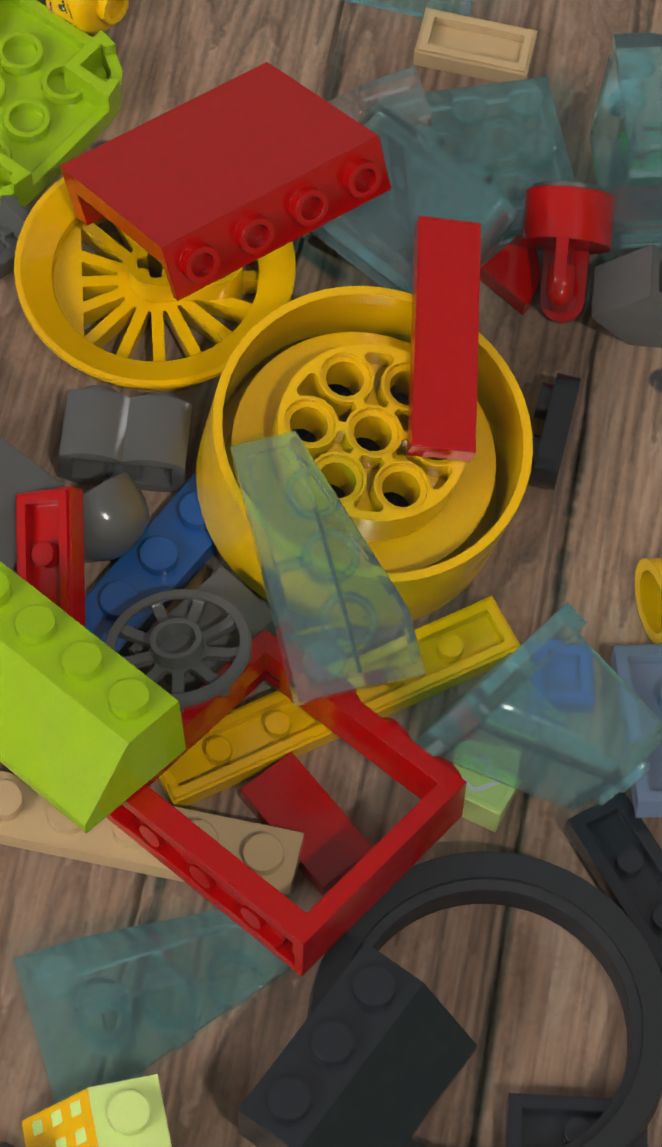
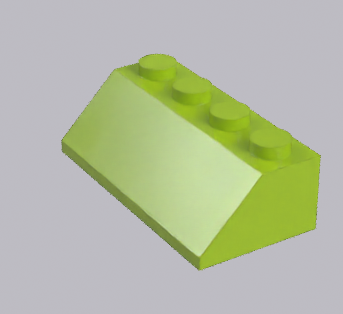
M0 561V762L87 834L186 750L180 703Z

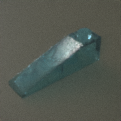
M296 431L231 446L230 450L294 706L297 707L425 675L408 606Z
M220 910L83 936L13 958L19 989L55 1104L89 1087L141 1077L143 1071L174 1048L176 1051L195 1038L197 1031L228 1009L234 1010L290 969L287 964Z

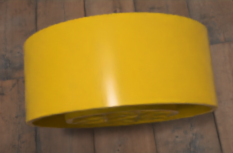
M343 286L323 289L291 300L267 314L245 334L231 353L221 373L200 441L196 463L198 501L205 525L219 553L245 584L261 597L286 612L318 624L346 629L386 628L420 619L452 601L480 573L517 511L526 491L531 473L533 435L523 393L505 360L480 332L478 339L476 453L472 461L434 460L428 457L407 455L409 405L398 402L392 396V393H403L409 396L412 294L404 291L373 286ZM328 385H343L353 395H338ZM304 429L310 431L318 441H302L293 434L292 430ZM368 438L374 441L381 450L369 451L364 449L357 443L356 439ZM324 483L333 484L339 487L346 497L333 498L328 496L321 490L319 485ZM383 493H398L406 499L409 506H395L388 502Z

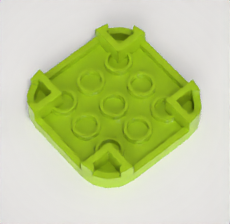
M0 0V202L2 195L17 197V203L21 206H26L34 201L62 173L60 165L78 157L112 123L121 109L123 96V70L116 54V44L102 30L94 37H91L51 12L38 0Z

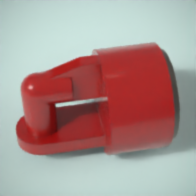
M542 181L534 183L531 188L525 191L521 244L544 251L540 307L544 315L555 323H570L582 314L586 301L590 254H602L611 251L616 197L611 195L610 190L604 187L572 181Z

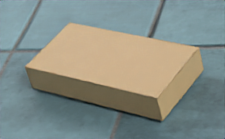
M426 7L414 51L413 65L525 88L538 31Z

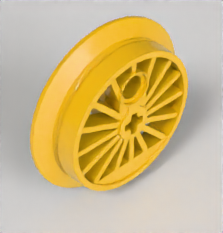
M64 177L55 182L33 206L22 226L15 250L14 274L19 302L26 319L43 343L62 360L87 375L117 386L142 391L177 390L220 376L231 353L245 334L267 314L291 301L296 276V258L292 241L250 263L253 270L244 271V267L225 276V278H221L177 301L173 298L164 266L160 261L116 225L114 226L126 248L100 229L97 225L108 220L106 217L88 226L77 218ZM82 241H84L92 249L98 252L101 256L83 251ZM256 294L253 304L243 301L242 295ZM211 315L239 323L240 325L232 332ZM151 317L153 361L133 360V356ZM164 318L186 358L166 361ZM103 319L85 335V325ZM187 323L215 346L202 352ZM129 324L116 355L102 349Z

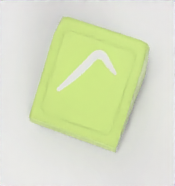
M464 747L454 763L462 778L467 782L462 817L496 833L523 779V774Z

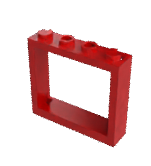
M263 629L252 639V661L248 663L243 674L231 686V693L224 698L218 695L206 702L184 707V713H181L186 750L106 818L302 977L462 817L467 782L449 760L438 755L432 756L412 741L408 732L400 723L390 717L382 718L362 703L357 693L346 682L340 679L332 680L312 665L307 655L297 645L291 642L283 643L269 631ZM227 662L215 674L219 677L222 676L233 662ZM264 680L421 799L307 913L149 787Z

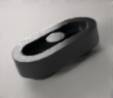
M557 372L555 384L542 382L534 418L545 420L542 436L532 434L533 456L531 472L533 474L530 485L555 490L581 382L579 377Z

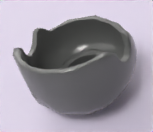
M131 473L118 474L83 494L84 563L112 561L134 548L143 536L150 519L149 508L140 487Z

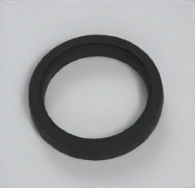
M475 851L430 859L412 866L324 954L310 993L307 1019L365 943L379 951L395 934L424 916L456 906L496 904L526 910L547 918L575 936L601 963L619 996L627 1029L626 1066L618 1092L602 1116L586 1132L563 1147H634L657 1110L662 1096V974L649 945L624 911L602 891L564 868L544 860L505 852ZM411 1138L405 1147L425 1146Z

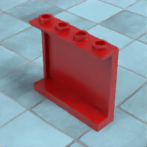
M268 62L60 165L77 218L88 226L106 217L160 261L164 266L173 298L177 301L392 189L379 135Z

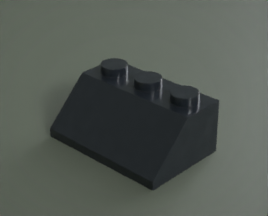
M365 943L239 1107L238 1133L256 1147H405L476 1051L477 1044L424 982L368 943Z

